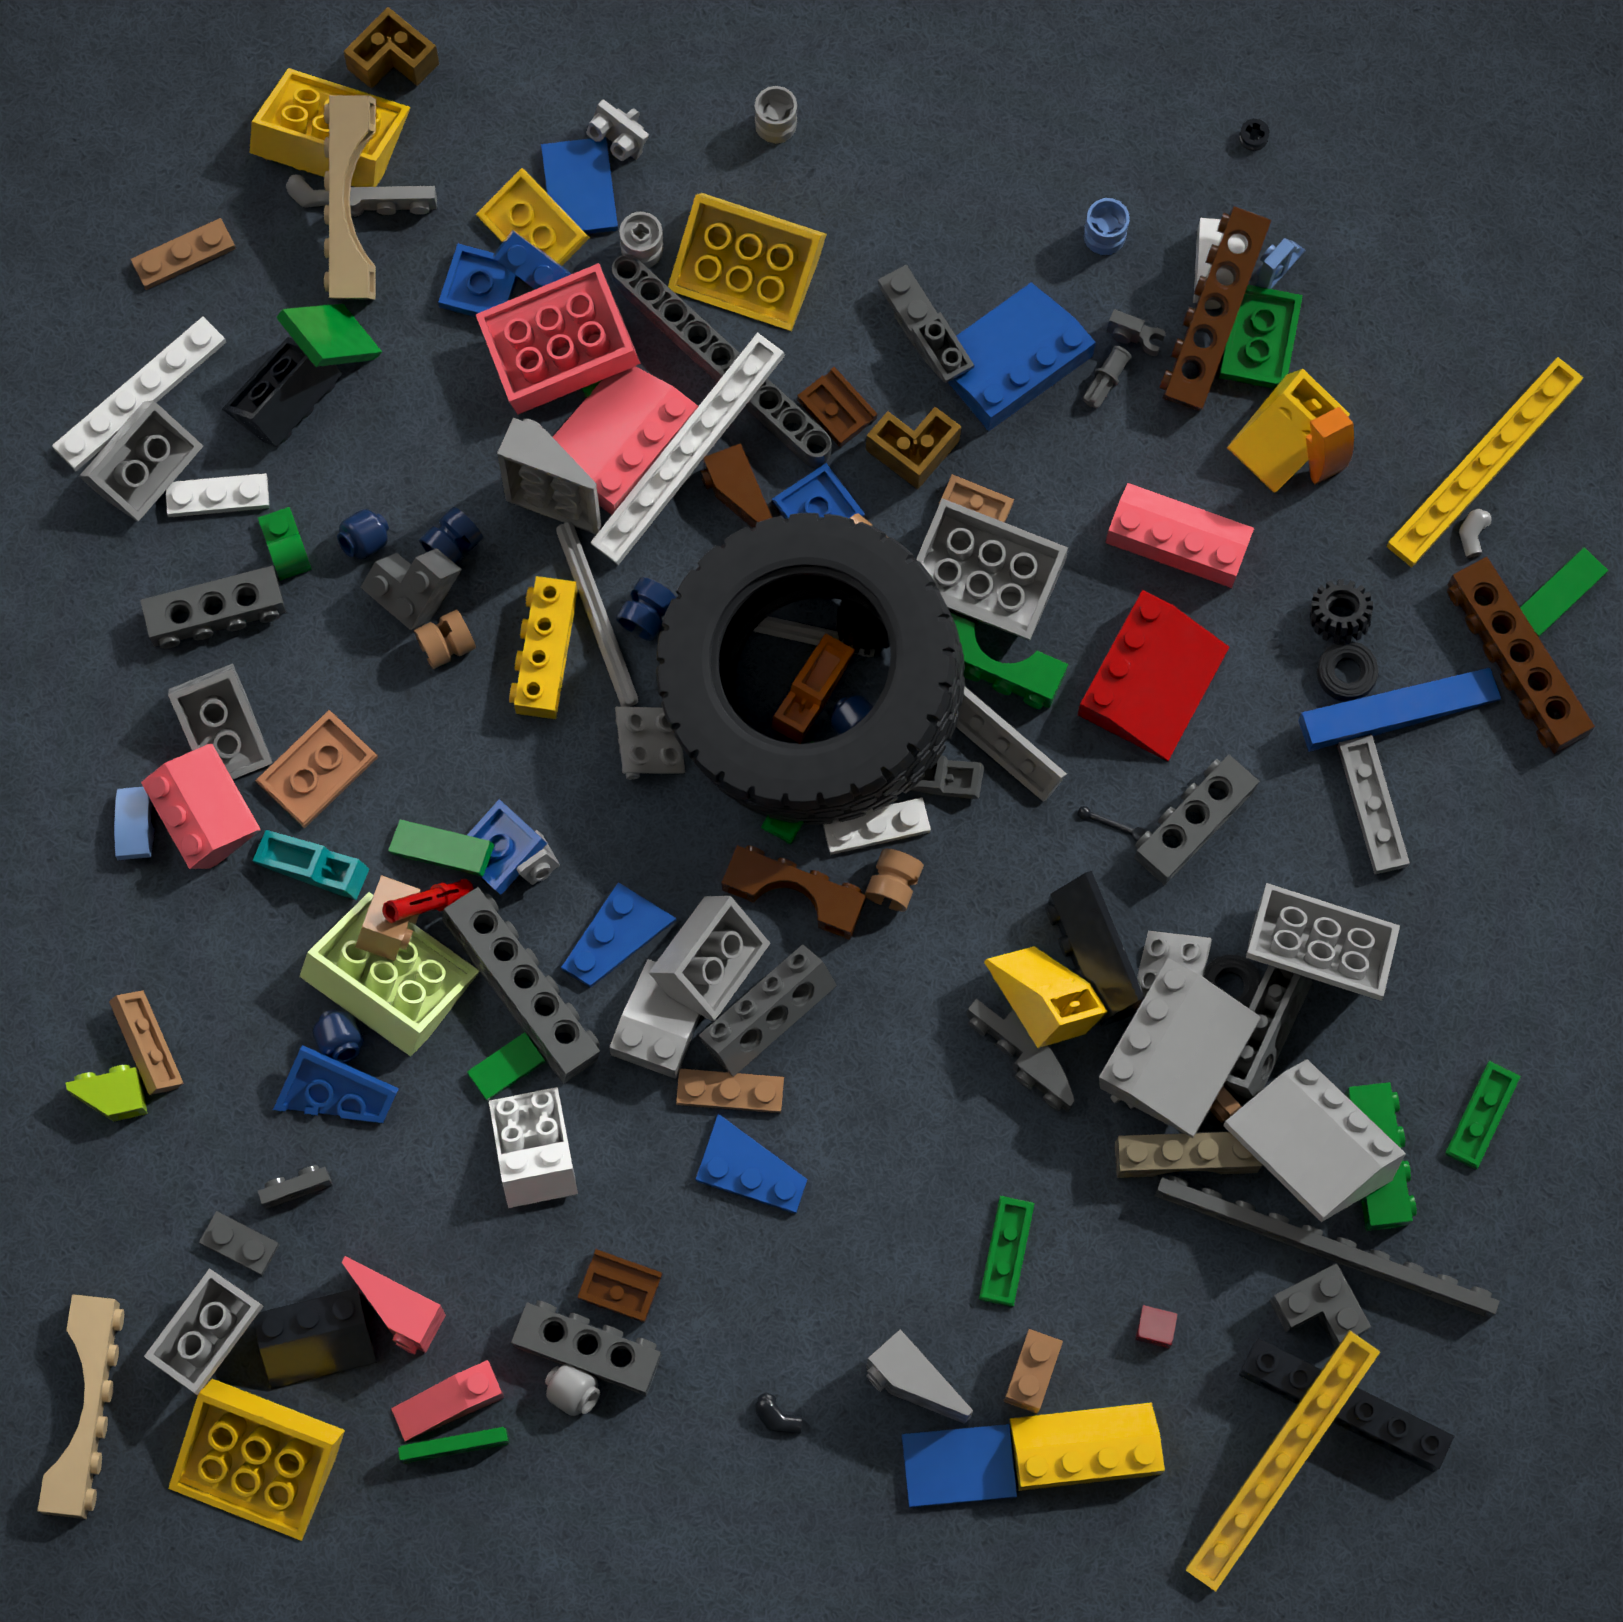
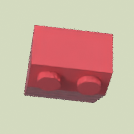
M345 1256L342 1264L394 1336L392 1340L397 1342L396 1345L412 1354H415L417 1349L426 1353L446 1316L441 1305Z

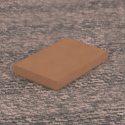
M328 710L255 781L303 828H306L378 756L340 719Z

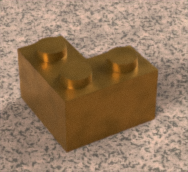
M389 7L343 51L347 69L371 89L393 67L418 86L439 65L436 45Z
M936 407L932 409L915 430H912L887 411L867 434L866 451L916 489H919L960 441L961 426Z

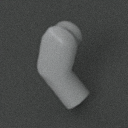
M295 174L289 177L286 184L287 192L300 206L306 208L329 205V191L325 189L313 190L301 175Z
M1482 509L1471 511L1459 529L1466 558L1480 556L1483 553L1478 535L1482 529L1490 526L1492 519L1490 513Z

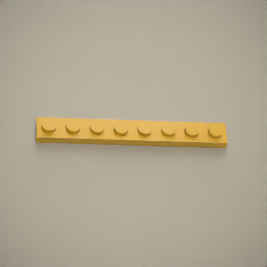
M1557 357L1391 538L1386 547L1412 568L1575 390L1584 377Z
M1348 1331L1186 1567L1188 1573L1215 1592L1217 1591L1379 1355L1380 1351L1352 1331Z

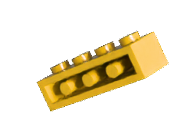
M536 576L534 587H528L526 607H531L529 619L523 618L520 638L525 639L523 651H517L515 660V671H520L518 683L512 682L509 695V703H514L516 714L550 719L557 718L578 593L575 581Z

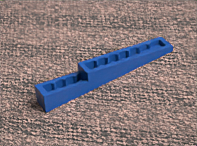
M1486 668L1301 713L1298 722L1310 752L1338 744L1339 742L1370 734L1372 736L1499 701L1501 696L1491 669Z

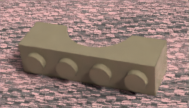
M1230 1132L1196 1133L1194 1138L1186 1134L1118 1136L1115 1141L1117 1178L1153 1177L1180 1171L1244 1174L1257 1173L1262 1167V1163Z

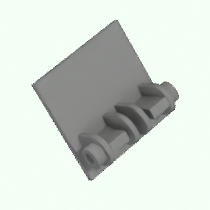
M615 707L622 773L626 774V779H637L640 777L639 773H685L682 747L667 722L663 708Z
M1148 931L1137 976L1144 997L1167 958L1203 977L1212 939Z

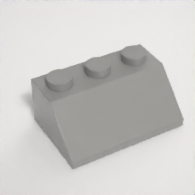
M154 400L145 401L79 477L110 504L134 520L139 521L202 449L203 445Z
M705 896L649 971V974L670 998L705 1018L715 1021L768 948L770 942L731 896Z
M209 1268L144 1357L181 1385L198 1395L263 1308V1305Z

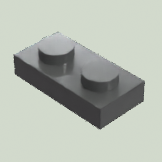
M314 1165L300 1170L298 1177L286 1181L284 1177H280L264 1184L265 1188L258 1190L262 1205L265 1209H269L333 1186L326 1167L319 1169L318 1165Z
M217 1211L199 1241L201 1245L262 1276L280 1245L278 1242Z

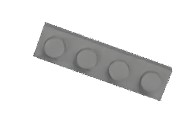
M964 687L962 706L958 709L960 715L956 727L1043 802L1047 800L1067 773L969 689Z
M1369 735L1339 742L1337 746L1374 874L1408 867L1410 862L1373 736Z

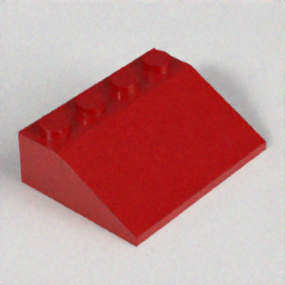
M1142 590L1082 699L1077 715L1169 761L1223 661L1229 646L1172 604Z

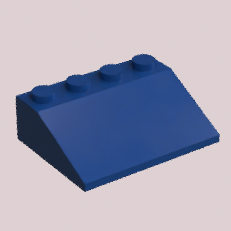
M1031 282L956 336L973 362L974 368L948 383L984 427L990 431L1093 357L1096 342L1075 317Z

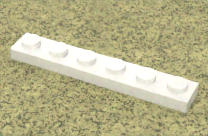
M204 317L200 318L52 445L54 450L77 471L106 446L143 402L153 400L158 402L226 343L225 338Z

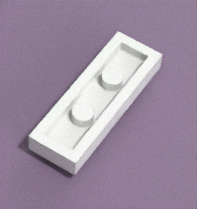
M267 474L172 482L166 489L168 517L270 508Z
M923 798L891 804L875 812L871 809L866 811L865 816L853 820L840 822L836 819L831 824H823L830 855L931 832Z

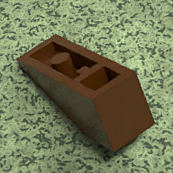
M741 443L703 457L704 469L700 471V476L706 490L712 488L715 497L752 528L756 527L757 522L772 518Z

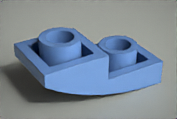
M144 787L117 789L114 821L115 856L117 860L151 857L155 830L151 823L153 803Z

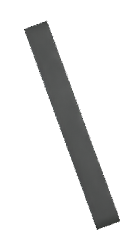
M621 255L615 259L612 264V278L617 291L718 383L741 353L637 258L632 255ZM626 271L635 274L629 279L620 277V274ZM647 293H655L656 295H658V297L654 300H646L643 298V296ZM673 314L682 317L677 322H670L666 318ZM694 336H702L705 338V341L695 344L690 339ZM721 357L729 360L726 365L722 366L713 363L715 359ZM767 378L744 408L806 465L819 468L828 463L831 457L832 445L830 436ZM765 401H772L777 406L768 410L760 405ZM788 423H796L801 428L792 432L786 430L784 426ZM812 445H820L825 450L815 454L810 452L808 448Z

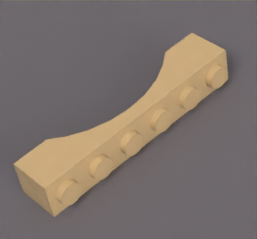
M329 95V104H325L324 107L325 123L329 124V137H326L324 141L325 157L329 158V171H326L324 175V187L326 191H329V205H325L324 208L325 224L329 225V238H326L324 242V254L326 258H329V272H325L324 288L326 292H329V298L375 299L376 266L367 256L357 238L351 218L350 191L356 163L364 147L376 133V99L369 95Z
M72 1295L66 1330L76 1346L82 1363L85 1382L84 1406L79 1425L69 1446L58 1461L43 1475L38 1512L42 1514L87 1519L88 1511H93L95 1508L97 1491L96 1489H91L93 1474L99 1475L102 1465V1453H98L97 1448L99 1438H105L108 1426V1418L103 1416L104 1403L110 1402L113 1394V1381L108 1380L110 1366L115 1367L117 1365L119 1346L114 1345L115 1332L121 1331L124 1323V1309H119L120 1303L115 1299Z

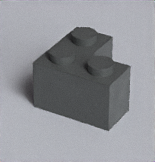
M437 548L416 557L412 564L407 562L398 553L376 561L360 588L407 628L412 630L429 622L434 617L462 569Z
M1337 1263L1275 1294L1269 1301L1286 1333L1318 1317L1334 1348L1339 1346L1349 1330L1360 1336L1371 1328Z

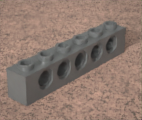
M477 887L444 908L442 921L560 1081L565 1084L598 1060L600 1043L592 1031H585L578 1022L580 1017L573 1005L569 1002L566 1004L558 995L560 991L553 978L549 975L545 977L537 967L539 966V961L533 951L529 948L524 949L517 940L519 935L512 923L509 921L504 922L497 913L499 908L492 896L489 894L484 895L480 888ZM478 924H486L492 931L487 934H481L474 927ZM498 951H506L512 956V959L500 961L494 954ZM518 978H526L532 983V986L522 989L514 981ZM545 1005L553 1013L549 1016H541L535 1011V1008ZM562 1032L567 1033L572 1037L573 1041L569 1044H562L557 1041L555 1035Z

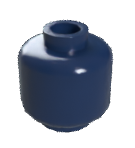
M362 509L341 522L337 540L343 552L349 557L354 556L357 559H366L385 547L388 541L387 531L389 526L381 514H375L370 510Z
M863 696L844 697L833 708L831 726L841 735L857 725L872 710L873 706Z
M332 1009L324 1012L312 1030L320 1053L341 1063L354 1059L359 1054L364 1043L363 1034L355 1017L347 1011Z

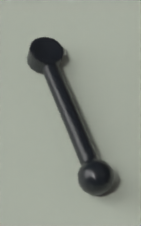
M1082 806L1078 809V816L1081 819L1089 818L1132 835L1136 841L1146 833L1141 827L1133 829L1095 814L1087 806Z

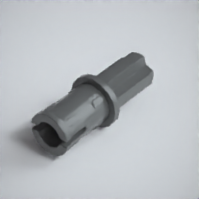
M1114 346L1102 367L1095 370V378L1083 396V401L1087 406L1099 408L1111 388L1118 385V377L1132 357L1126 349Z

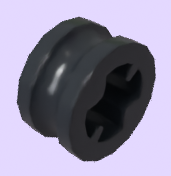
M1253 118L1243 123L1240 130V143L1248 150H1261L1268 142L1269 127L1260 119ZM1252 129L1259 130V136L1263 138L1257 137L1256 141L1251 140L1250 134L1246 131L1251 133Z

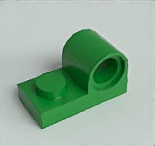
M290 507L258 517L280 581L312 570Z

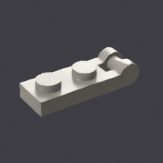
M435 186L351 187V216H359L364 210H377V213L382 215L395 214L396 210H410L413 214H427L429 209H437Z

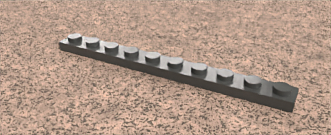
M1169 1176L1168 1179L1161 1178L1157 1186L1155 1197L1490 1319L1496 1314L1500 1301L1491 1298L1492 1293L1483 1288L1473 1286L1471 1290L1458 1286V1280L1450 1276L1438 1274L1436 1278L1423 1273L1424 1268L1417 1264L1404 1262L1401 1265L1390 1261V1255L1373 1249L1369 1253L1357 1249V1244L1351 1240L1337 1237L1336 1241L1322 1236L1323 1231L1309 1225H1303L1302 1228L1288 1224L1290 1220L1285 1216L1276 1213H1269V1216L1255 1212L1256 1207L1252 1204L1236 1200L1235 1204L1222 1199L1223 1195L1219 1192L1203 1188L1202 1191L1188 1187L1189 1182L1175 1176Z

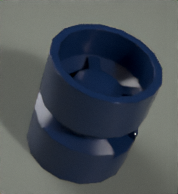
M452 507L439 520L440 527H431L419 539V543L426 552L437 548L457 564L463 558L462 551H471L483 539V535L462 511Z
M641 577L630 593L632 601H626L616 616V621L631 633L636 625L640 626L643 630L639 637L646 641H653L662 627L661 617L665 616L671 600L676 599V596L660 583Z

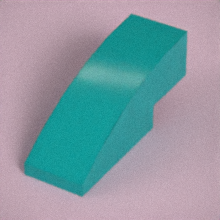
M265 830L253 858L254 863L272 871L357 900L369 872V868L357 858L329 851L325 846Z

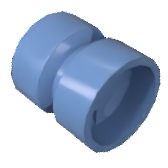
M1113 198L1100 199L1090 206L1084 227V241L1090 250L1100 255H1110L1123 247L1129 226V212L1126 206Z

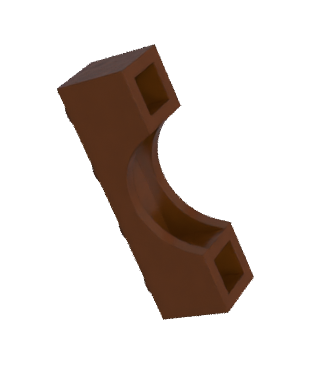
M746 845L745 848L736 846L721 882L722 891L753 903L764 893L773 889L788 888L804 894L814 905L818 917V928L848 940L852 937L866 901V895L862 894V890L853 884L844 882L842 885L833 883L829 881V877L824 873L816 870H810V873L797 869V864L785 858H778L776 861L766 857L763 850L751 845Z

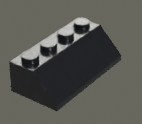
M1089 871L1052 892L1048 900L1049 905L1045 906V910L1051 925H1058L1062 937L1058 938V942L1065 957L1071 956L1075 968L1071 971L1091 984L1108 1011L1098 1021L1099 1026L1103 1027L1135 1015L1145 997L1092 871Z

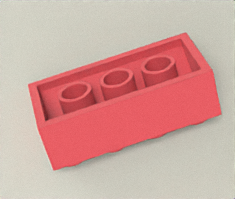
M1127 483L1109 527L1105 543L1232 588L1254 528Z

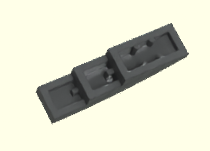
M941 755L931 769L927 768L923 772L925 776L910 791L948 797L979 799L984 766L978 762L948 760L946 756Z

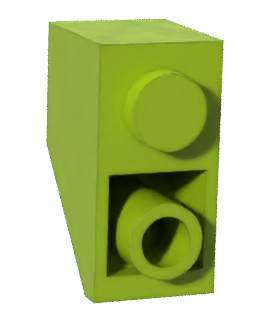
M119 1065L110 1068L109 1073L96 1076L92 1072L83 1073L75 1076V1081L66 1082V1088L73 1097L113 1122L148 1114L141 1075L136 1067L130 1068V1065Z

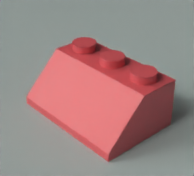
M207 744L164 763L141 782L189 869H207L218 865L261 831L213 744Z

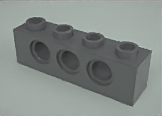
M273 565L140 600L149 638L154 647L160 646L162 649L176 647L180 644V640L193 637L195 640L207 639L213 636V631L225 628L227 631H238L247 626L246 623L260 620L262 623L272 622L280 617L279 614L286 613ZM253 596L256 598L255 602L250 606L239 605L244 597ZM212 605L223 606L222 610L216 615L206 613ZM181 613L189 614L186 622L182 624L173 622L177 615Z
M1228 755L1222 762L1218 759L1213 761L1204 772L1206 779L1199 786L1193 783L1181 796L1184 802L1176 810L1171 806L1158 820L1161 826L1153 834L1148 830L1135 844L1138 850L1134 859L1164 886L1257 789L1260 781L1231 755ZM1218 788L1224 792L1226 798L1215 800L1209 795L1208 790ZM1196 812L1202 817L1203 822L1192 824L1186 819L1185 814ZM1166 836H1173L1178 839L1180 846L1168 848L1164 845L1162 839Z
M802 944L698 1036L714 1060L734 1077L837 985L824 962Z
M1271 965L1268 966L1249 1006V1009L1258 1014L1261 1019L1223 1085L1232 1096L1250 1101L1264 1089L1313 983L1311 978Z
M537 1300L535 1305L526 1303L511 1341L514 1348L560 1365L569 1364L593 1374L598 1379L647 1396L662 1357L661 1352L656 1350L657 1344L637 1337L636 1342L622 1338L624 1332L611 1326L604 1325L602 1330L589 1325L590 1320L575 1313H570L569 1318L555 1313L557 1307ZM558 1325L565 1330L563 1338L555 1343L547 1341L545 1339L546 1330L550 1326ZM584 1338H593L598 1342L597 1350L591 1355H584L578 1351V1345ZM626 1350L631 1354V1362L626 1367L620 1368L612 1364L611 1359L616 1351Z

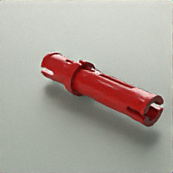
M461 879L450 884H434L429 890L385 902L382 912L388 922L394 923L398 920L435 909L443 911L444 908L471 892L474 888L468 879Z

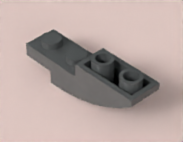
M907 264L878 279V287L894 310V316L908 339L944 383L974 368L973 362L942 313L936 312Z
M976 999L967 1010L966 1016L971 1019L968 1022L970 1027L982 1036L989 1033L998 1040L996 1046L1007 1056L1013 1057L1016 1054L1019 1057L1013 1066V1070L1017 1073L1015 1078L1019 1083L1030 1090L1033 1086L1045 1094L1042 1099L1054 1110L1059 1111L1063 1108L1069 1112L1074 1104V1097L1065 1073L1049 1046L1037 1048L1013 1009L1003 1020Z

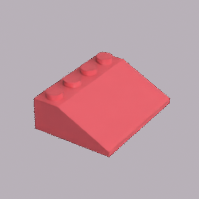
M599 263L476 314L508 400L517 415L641 364Z
M634 366L603 379L590 396L582 402L556 432L553 438L594 480L597 486L599 506L613 515L699 406L672 385Z

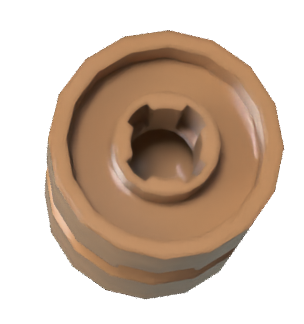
M457 609L439 617V624L437 625L429 622L414 630L422 651H426L429 657L427 660L432 669L450 662L452 654L460 657L476 649L470 631Z
M882 849L876 864L879 874L871 877L865 892L866 897L879 905L882 904L884 897L892 900L889 906L890 909L901 912L906 911L913 895L910 886L917 884L924 865L918 859L901 851Z

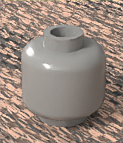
M569 1364L554 1367L549 1372L545 1381L546 1385H548L546 1390L548 1401L571 1416L588 1413L595 1406L600 1396L597 1378L593 1374Z

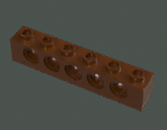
M1235 206L1229 214L1223 213L1217 228V232L1222 233L1218 246L1211 245L1205 263L1210 264L1206 277L1200 275L1194 294L1199 296L1195 308H1188L1182 326L1188 327L1183 340L1177 338L1171 357L1176 359L1172 371L1166 369L1159 387L1165 390L1162 399L1199 412L1203 409L1271 219ZM1231 238L1241 239L1245 245L1244 252L1240 254L1231 252L1228 248V240ZM1220 269L1229 270L1233 275V283L1230 285L1219 283L1216 277L1217 271ZM1209 300L1219 302L1222 307L1221 315L1213 317L1207 314L1205 303ZM1199 331L1207 333L1211 340L1210 346L1207 348L1196 346L1193 340L1194 333ZM1183 364H1195L1199 369L1198 378L1193 380L1187 379L1182 373Z
M1485 557L1453 574L1447 584L1449 586L1447 593L1450 600L1455 606L1460 605L1466 613L1465 622L1467 627L1473 634L1478 633L1483 640V651L1487 659L1492 663L1496 661L1502 671L1500 676L1504 686L1509 691L1514 690L1520 699L1518 702L1519 709L1526 719L1532 718L1538 728L1536 731L1537 737L1543 747H1550L1552 752L1556 754L1589 736L1595 727L1489 558ZM1474 596H1484L1489 601V605H1479L1475 601ZM1498 623L1503 625L1507 633L1499 634L1495 632L1492 624ZM1510 652H1519L1523 655L1525 662L1514 661L1510 656ZM1528 680L1538 681L1542 685L1543 690H1533L1528 685ZM1553 708L1557 710L1561 719L1555 720L1550 718L1546 713V709Z

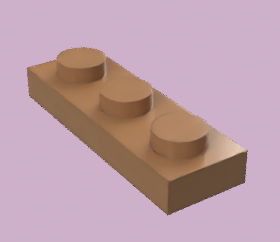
M219 218L132 258L131 261L145 290L235 250L236 247L222 219Z
M144 990L120 994L112 998L109 1003L148 1094L172 1091L183 1085L182 1078Z
M679 1069L676 1105L781 1113L784 1077L740 1073L733 1077L728 1072Z

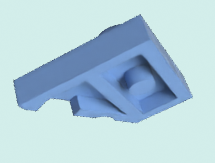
M1286 238L1277 247L1272 244L1260 259L1263 264L1256 273L1259 276L1256 286L1272 289L1306 250L1296 242Z

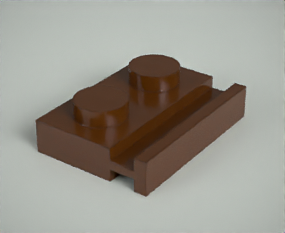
M835 367L831 368L829 373L825 376L822 375L797 395V401L840 448L864 430L870 422H874L877 419L878 414Z
M595 1249L577 1298L645 1323L663 1274L662 1272Z

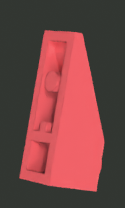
M487 1360L445 1379L391 1409L406 1442L503 1399L504 1395Z

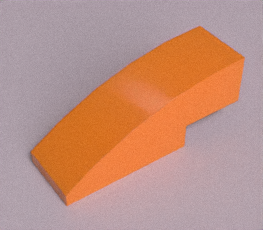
M1340 407L1310 421L1311 434L1306 436L1310 477L1314 485L1343 471L1352 458L1354 425Z
M825 633L792 683L790 692L773 716L771 728L801 744L835 689L855 649Z

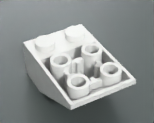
M558 1087L490 1100L489 1106L508 1208L578 1194Z

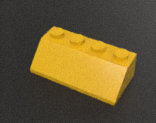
M1152 1402L1009 1419L1018 1491L1161 1475L1165 1471L1160 1432Z

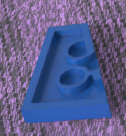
M618 882L561 969L591 988L677 920L674 916Z
M302 1045L273 1110L286 1111V1109L305 1111L304 1114L318 1115V1113L339 1115L344 1119L383 1123L399 1088Z
M718 1114L696 1177V1182L796 1214L807 1179Z

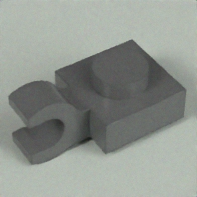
M1116 309L1112 312L1107 332L1111 333L1112 338L1124 344H1128L1130 341L1136 344L1140 342L1144 352L1151 356H1157L1160 347L1152 345L1150 340L1155 338L1164 341L1166 334L1164 330L1144 325V320Z

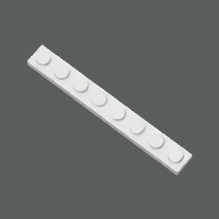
M759 333L754 336L593 538L591 544L616 564L619 565L703 460V457L707 455L785 356L782 350Z

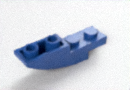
M514 230L510 232L493 255L495 260L534 289L571 275L564 267Z

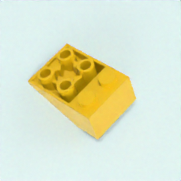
M1300 369L1287 374L1228 445L1227 449L1275 493L1308 461L1306 436L1311 434L1310 421L1337 407H1340L1347 416L1350 413L1304 369Z
M1035 946L988 958L984 961L1037 1048L1086 1034L1108 1012L1088 981Z

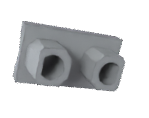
M604 99L597 105L593 119L590 121L586 131L587 135L595 142L601 141L604 137L611 140L610 150L612 155L620 161L630 156L637 160L643 153V146L649 137V134L644 131V127L637 123L640 112L633 108L626 114L619 108H614Z

